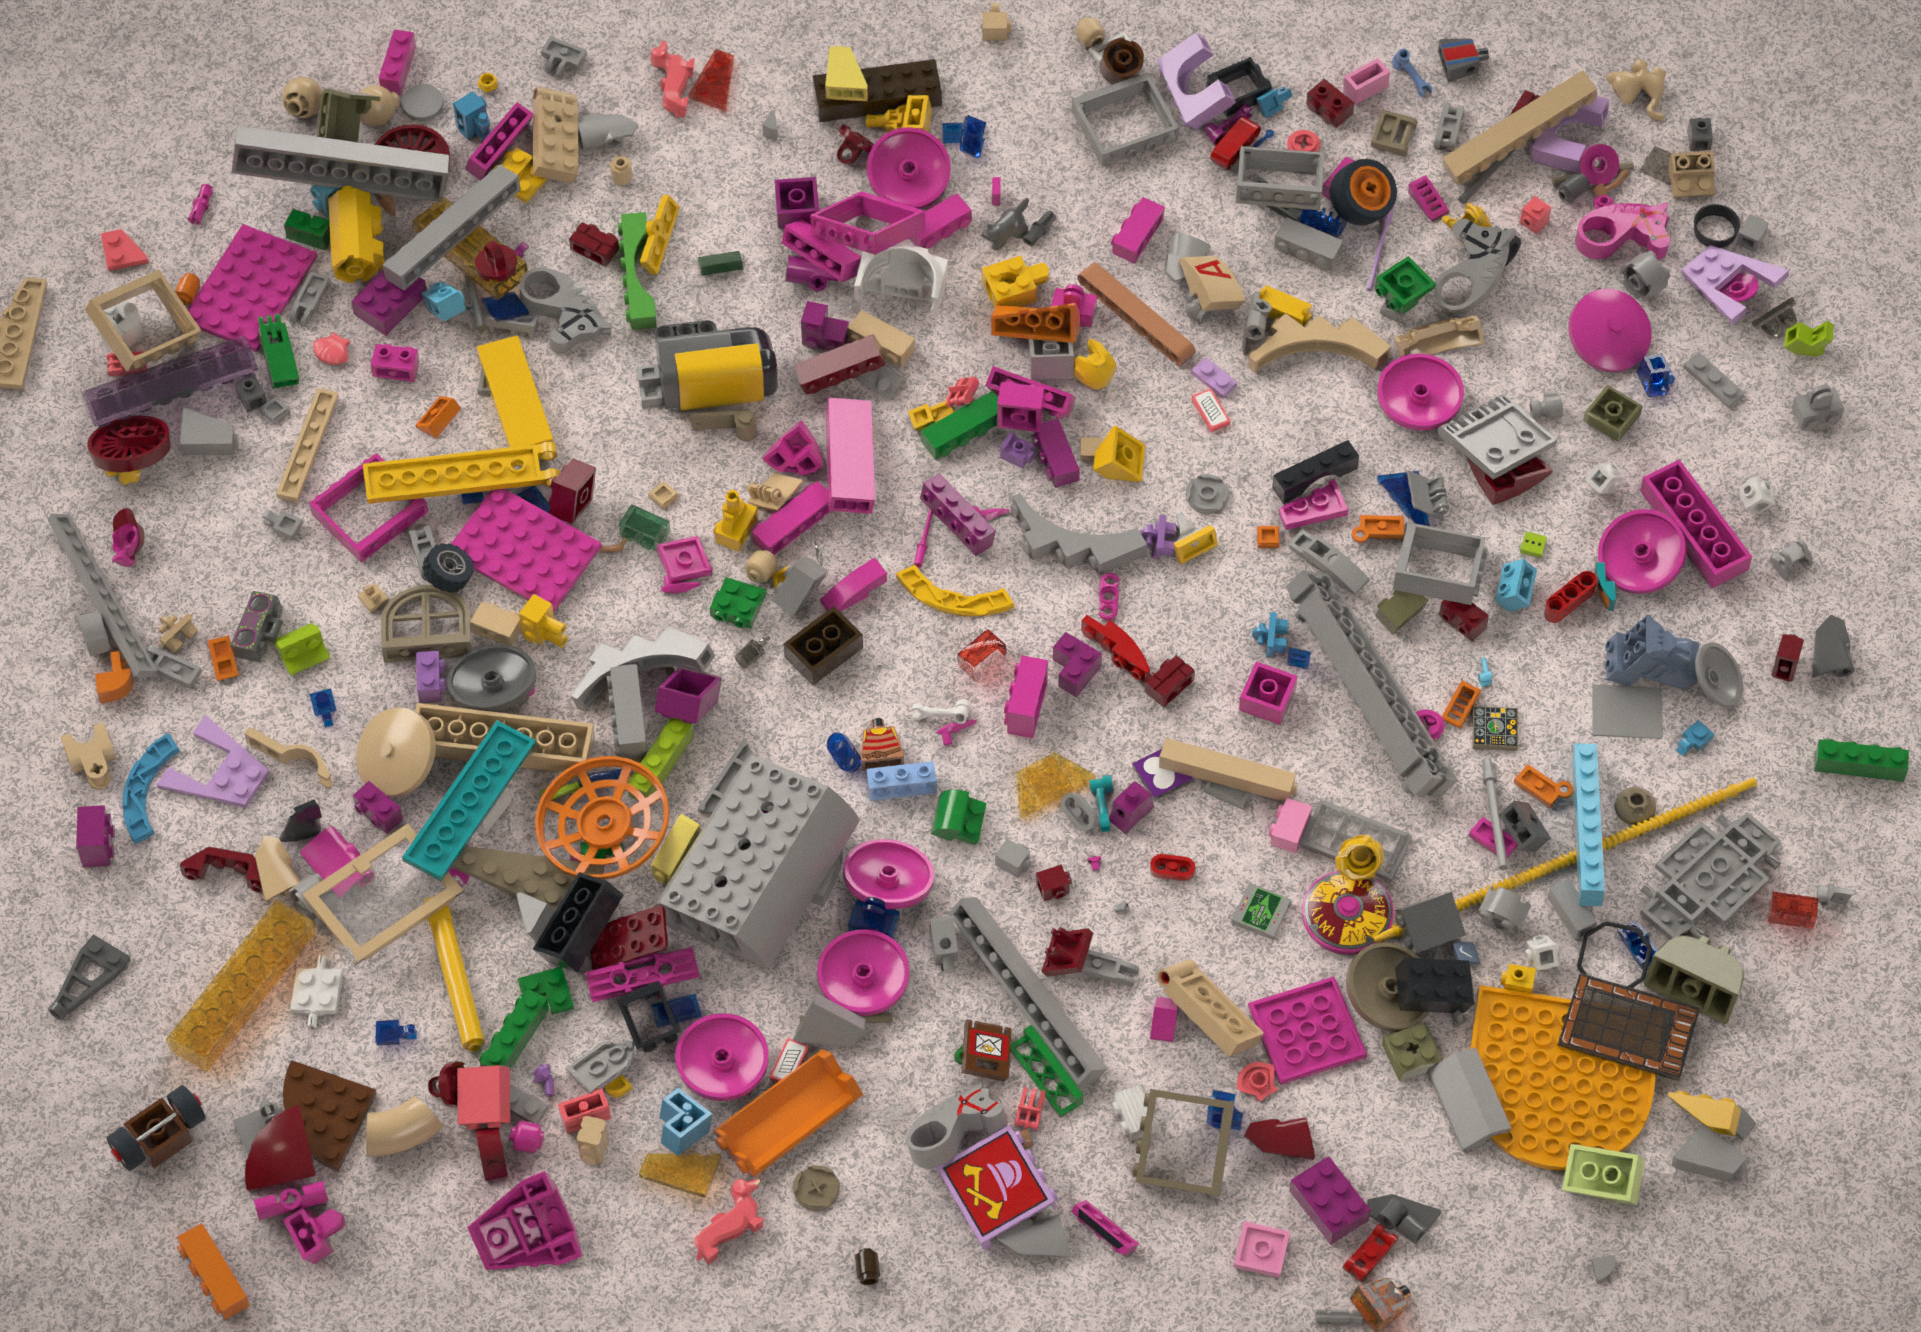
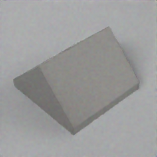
M519 892L516 895L527 934L537 943L555 912L547 903Z

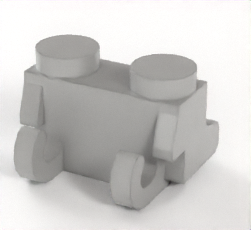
M1803 540L1791 541L1786 549L1781 552H1773L1769 559L1773 564V568L1779 571L1780 576L1784 580L1789 578L1791 575L1789 570L1792 569V564L1798 560L1804 559L1801 562L1803 566L1813 563L1811 551L1808 550V546Z

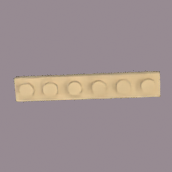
M317 388L276 495L278 499L298 503L337 404L338 392Z

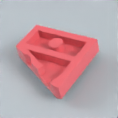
M122 229L101 233L108 271L149 263L147 255Z

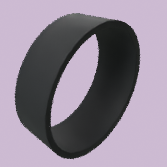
M1706 205L1699 209L1694 217L1695 236L1701 244L1707 247L1710 245L1717 248L1727 247L1734 241L1740 229L1738 215L1734 210L1725 205ZM1707 216H1720L1732 224L1734 235L1725 240H1712L1699 232L1697 224Z

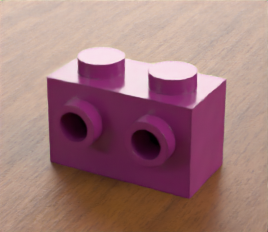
M370 781L353 795L356 811L361 815H365L377 829L380 828L386 834L403 820L401 807Z

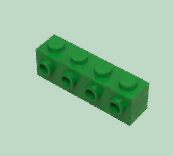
M1819 739L1815 751L1814 771L1904 782L1908 771L1909 750L1900 747H1880L1876 744H1857L1852 741L1839 742L1833 739Z
M528 988L523 995L518 996L514 1010L504 1018L503 1027L493 1035L488 1050L482 1052L479 1058L481 1067L500 1065L509 1067L511 1070L549 1011L546 997Z

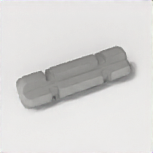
M1326 1309L1316 1310V1323L1326 1324L1327 1321L1329 1324H1348V1322H1352V1325H1361L1363 1315L1361 1314L1362 1312L1352 1310V1313H1349V1310H1330V1312H1326Z

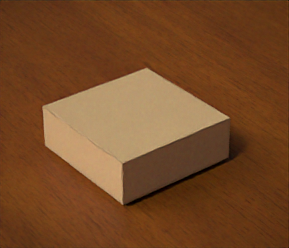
M1081 437L1080 460H1094L1095 451L1102 443V438Z
M663 481L648 493V497L663 510L679 498V494Z

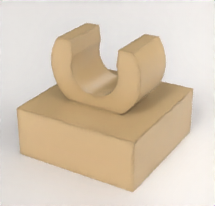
M376 583L374 585L370 584L364 588L363 592L358 594V599L370 613H373L389 602L388 597Z

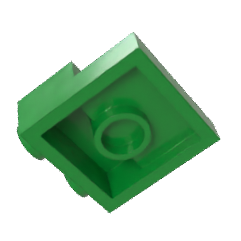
M1407 256L1378 275L1375 280L1374 289L1380 298L1385 297L1388 300L1392 311H1399L1403 315L1418 305L1420 298L1434 290L1436 283Z
M725 577L720 591L717 590L711 603L710 616L719 622L727 621L739 628L747 627L752 629L766 597L767 589Z

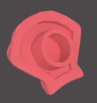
M333 332L330 337L314 341V354L320 361L326 364L337 365L348 361L347 346L351 341Z
M1254 1062L1247 1065L1238 1075L1237 1089L1243 1093L1256 1096L1259 1102L1262 1101L1266 1096L1278 1090L1273 1085L1274 1066L1264 1062Z

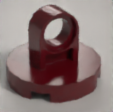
M842 124L838 131L845 137V140L837 151V158L844 164H853L863 150L870 153L874 143L859 132L850 131L851 127ZM846 149H850L852 152V157L849 160H844L842 156Z
M495 240L484 245V249L477 254L475 259L476 272L480 278L490 282L489 279H497V282L509 279L515 274L518 264L514 250L508 246L498 244Z
M460 1061L446 1063L440 1070L439 1076L432 1077L428 1082L430 1094L434 1097H441L450 1108H458L457 1068H465L463 1066L465 1063Z

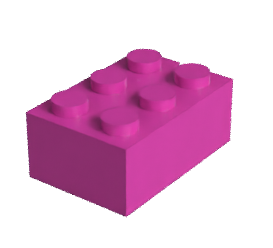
M1022 655L1020 663L1015 665V680L1011 682L1009 688L1010 699L1005 703L1004 725H1007L1008 734L1034 738L1048 683V660Z

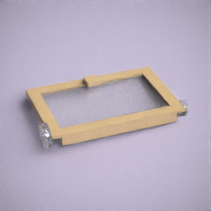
M406 824L302 894V897L343 946L338 950L343 962L351 969L362 961L371 958L453 902L457 896L463 893L462 887H464V884L457 875L452 877L448 872L441 882L402 861V856L417 836L409 824Z

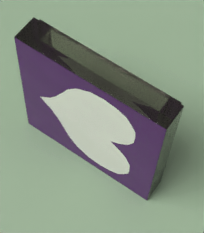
M1162 749L1132 763V768L1147 791L1151 793L1154 801L1193 783V777L1159 768V758Z

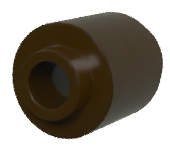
M871 1248L859 1250V1253L855 1255L857 1279L860 1280L862 1285H874L879 1282L880 1277L878 1253Z

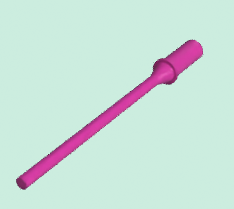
M930 509L922 540L917 544V552L913 564L917 568L922 567L925 552L928 548L926 539L933 514Z

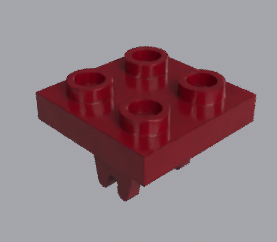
M1059 927L1058 931L1052 928L1051 934L1053 936L1049 948L1045 949L1046 958L1041 972L1046 977L1082 972L1094 933L1089 928L1066 931L1062 927Z

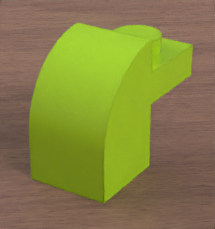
M1826 321L1812 329L1799 322L1786 330L1784 348L1800 355L1814 357L1823 355L1825 346L1833 340L1834 324Z

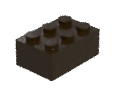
M835 606L783 643L784 657L812 686L864 648L863 634Z

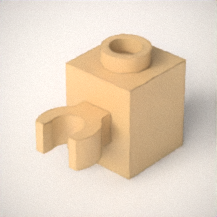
M991 3V12H983V40H1007V33H1011V20H1007V12H999V3Z

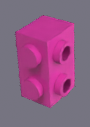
M376 344L371 361L372 376L415 382L420 363L418 349L408 346L398 347L390 344Z

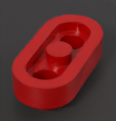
M1157 854L1150 861V871L1157 878L1187 881L1195 874V863L1191 858L1185 856ZM1164 866L1165 869L1159 870L1157 867ZM1185 868L1188 871L1183 873L1180 869Z

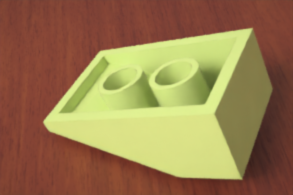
M1571 1144L1562 1190L1637 1206L1646 1159L1636 1154Z

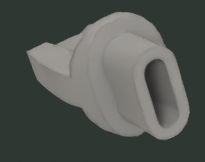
M1829 883L1828 886L1818 885L1816 901L1825 902L1826 906H1829L1830 902L1846 904L1852 897L1853 889L1834 887L1832 883Z

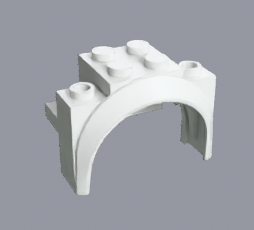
M900 243L876 255L863 251L854 285L855 300L862 301L864 291L932 301L931 312L938 313L940 304L944 303L948 259L938 256L933 257L929 254V249ZM883 270L882 275L876 274L877 272Z

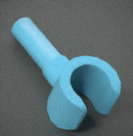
M1485 657L1481 658L1483 673L1478 674L1481 687L1492 684V673L1488 669Z

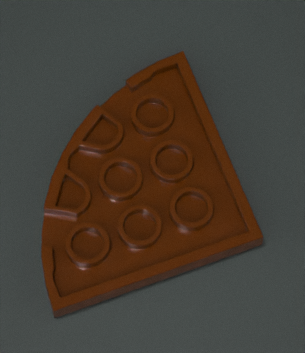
M291 1060L284 1079L283 1105L284 1110L300 1105L311 1155L319 1163L339 1172L377 1091L374 1088Z

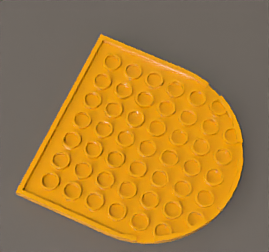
M1479 985L1470 1049L1476 1048L1511 1126L1508 1133L1489 1137L1492 1142L1510 1156L1526 1164L1557 1171H1566L1571 1144L1623 1152L1640 1134L1648 1119L1654 1095L1656 1070L1560 1043L1572 999ZM1582 1001L1583 1004H1590V1002ZM1591 1002L1592 1006L1600 1009L1593 1007L1589 1009L1586 1020L1595 1024L1586 1022L1582 1036L1599 1041L1604 1029L1602 1026L1605 1025L1610 1005ZM1581 1004L1577 1016L1578 1019L1582 1020L1585 1019L1588 1011V1006ZM1611 1006V1012L1614 1013H1609L1606 1026L1609 1028H1605L1602 1042L1617 1047L1620 1046L1623 1033L1619 1031L1625 1030L1628 1019L1624 1016H1629L1630 1008ZM1632 1009L1630 1016L1631 1018L1648 1022L1651 1012ZM1652 1012L1650 1023L1662 1026L1663 1014ZM1576 1019L1573 1034L1576 1035L1581 1034L1584 1024L1583 1021ZM1629 1019L1626 1033L1644 1037L1647 1023ZM1650 1024L1645 1037L1660 1042L1662 1027ZM1624 1034L1621 1047L1634 1052H1640L1643 1039ZM1644 1040L1641 1053L1658 1058L1660 1043ZM1640 1055V1056H1643V1057H1645V1058L1647 1057V1058H1650V1059H1654V1058H1651V1057H1648V1056Z

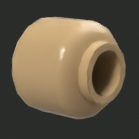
M1085 17L1078 22L1075 34L1084 47L1090 48L1104 41L1105 30L1096 18Z
M766 550L754 552L745 564L747 576L753 582L765 583L777 570L775 556Z

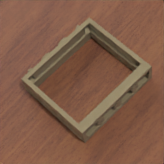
M1150 1089V1093H1145L1143 1107H1147L1146 1117H1141L1140 1130L1144 1131L1143 1139H1138L1136 1153L1140 1154L1139 1163H1134L1132 1177H1136L1137 1183L1220 1196L1235 1102ZM1157 1097L1224 1108L1211 1187L1144 1176Z

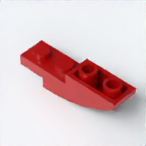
M1086 614L1081 620L1083 635L1090 640L1094 639L1099 642L1106 651L1111 650V660L1116 667L1126 669L1136 680H1143L1145 682L1146 677L1150 674V668L1142 651L1133 639L1111 620L1104 626Z

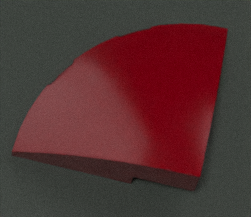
M1466 456L1479 486L1492 505L1507 501L1531 489L1552 474L1553 471L1544 461L1534 457L1503 475L1492 479Z
M300 1105L288 1108L274 1116L254 1138L245 1165L247 1190L316 1176Z

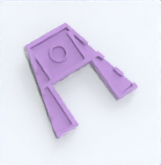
M1710 245L1682 269V275L1697 291L1700 290L1704 294L1705 299L1709 303L1712 302L1717 307V311L1722 316L1725 315L1729 319L1731 325H1734L1747 313V309L1742 304L1719 292V290L1742 270L1776 288L1789 277V270Z
M204 716L194 730L193 735L229 753L207 786L168 767L156 784L157 788L173 790L180 794L196 795L198 798L214 799L221 803L246 808L269 775V769L211 719Z

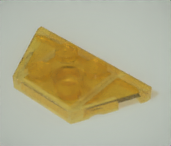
M1056 752L1016 772L1021 819L1063 798L1065 794L1072 793L1089 784V780L1096 779L1095 774Z

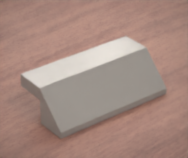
M1476 1048L1454 1053L1428 1069L1429 1077L1462 1151L1484 1146L1488 1137L1510 1131L1509 1121Z

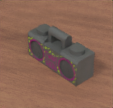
M257 591L252 592L230 645L235 657L260 662L262 655L267 651L268 644L266 641H276L283 624L282 620L277 619L281 617L283 611L278 596Z

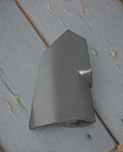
M1830 615L1815 632L1813 678L1833 671L1835 676L1844 677L1853 674L1855 671L1850 655V639L1845 622L1834 615Z
M1394 1194L1367 1200V1205L1371 1209L1370 1216L1389 1230L1395 1229L1413 1244L1420 1240L1441 1214L1440 1209Z

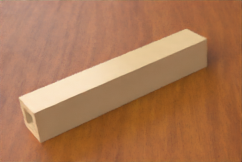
M1168 738L1165 739L1159 758V768L1285 802L1286 798L1290 799L1291 795L1295 796L1299 783L1295 782L1296 773Z

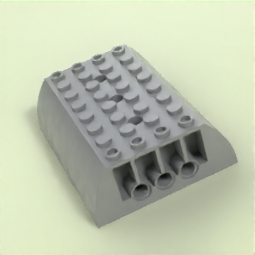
M751 755L741 766L653 907L660 905L665 908L667 926L769 969L859 824L860 819L851 806L829 786ZM767 806H774L773 811L763 813ZM744 843H751L747 850H740ZM721 880L728 881L726 886L717 887L718 882Z

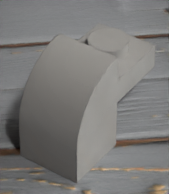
M89 612L78 617L89 655L94 656L110 651L111 647L100 612Z

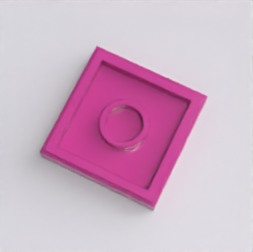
M698 536L657 544L656 550L670 583L712 574V568Z

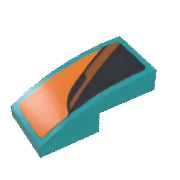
M1596 562L1594 574L1597 576L1596 588L1607 609L1614 611L1616 602L1615 581H1606L1605 562Z

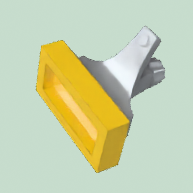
M1183 512L1176 514L1178 521L1175 524L1180 536L1176 543H1174L1176 559L1180 564L1218 546L1216 531L1212 525L1205 528H1196L1190 524Z

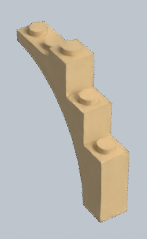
M1285 313L1280 319L1276 318L1271 324V336L1264 340L1261 347L1254 349L1250 353L1248 368L1255 373L1267 363L1282 356L1306 351H1328L1347 355L1362 361L1376 370L1390 357L1391 346L1354 317H1351L1347 322L1341 323L1337 329L1320 315L1314 320H1309L1305 327H1303Z

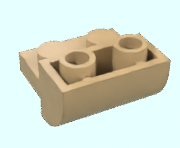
M1713 151L1673 153L1670 155L1669 180H1671L1673 198L1714 196L1716 194Z

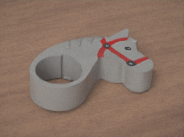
M981 1079L967 1092L946 1099L919 1117L911 1126L906 1137V1143L913 1162L917 1166L935 1168L949 1162L955 1156L965 1132L986 1129L990 1133H996L1008 1125V1121L1002 1104L993 1101L990 1089L983 1088V1081ZM935 1139L941 1140L939 1143L933 1146L923 1147L924 1145L932 1141H935Z

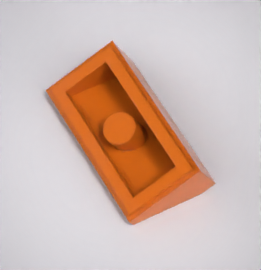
M439 396L415 427L431 437L437 438L461 410V407L454 398Z

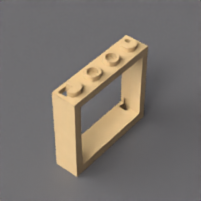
M160 269L91 299L85 308L86 313L127 372L133 369L139 370L150 361L157 362L168 353L172 355L185 345L187 347L192 346L197 342L196 339L201 333V329ZM153 289L184 335L134 357L104 313V310Z

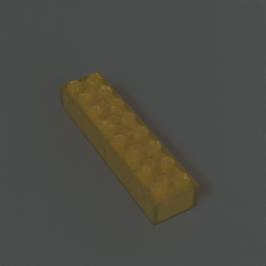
M275 900L166 1038L169 1050L207 1073L316 934L313 921L282 902Z

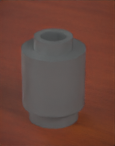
M1582 173L1573 174L1558 186L1559 197L1563 201H1574L1587 191L1590 185L1589 180Z

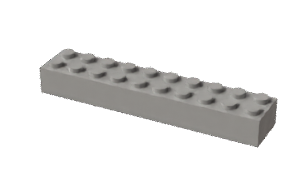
M237 126L231 173L341 189L344 186H352L353 188L370 193L442 202L448 174L449 155Z

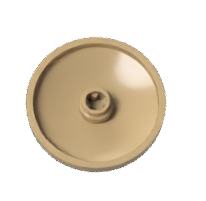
M399 707L385 710L375 716L361 734L356 751L357 769L363 783L366 784L370 781L388 797L404 796L418 788L428 776L435 759L436 742L429 722L419 713Z

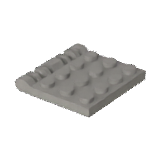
M1505 394L1490 400L1488 406L1482 404L1480 407H1476L1459 416L1457 423L1452 420L1438 428V434L1444 441H1450L1492 479L1553 448L1557 443V439Z

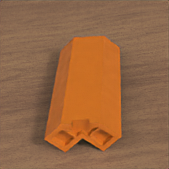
M822 1049L713 1130L717 1136L715 1141L723 1151L726 1150L736 1161L737 1167L743 1174L747 1173L755 1177L864 1094L854 1077L841 1070L833 1054Z

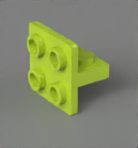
M313 623L282 635L273 642L289 675H294L330 659V654L323 643L321 631L318 625L314 626Z

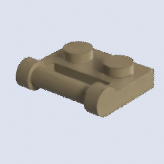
M1382 109L1370 147L1393 152L1398 156L1405 157L1408 153V144L1412 132L1418 124L1417 119ZM1404 125L1405 130L1400 144L1395 143L1399 126Z

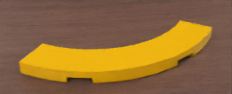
M916 565L896 573L898 581L912 596L927 606L945 613L959 616H986L1014 608V603L1005 588L989 593L977 594L976 596H965L962 593L943 590L933 585V582L927 579Z

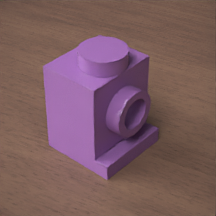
M1014 432L1009 433L1000 447V458L1022 469L1027 463L1030 464L1035 456L1034 444L1015 436Z

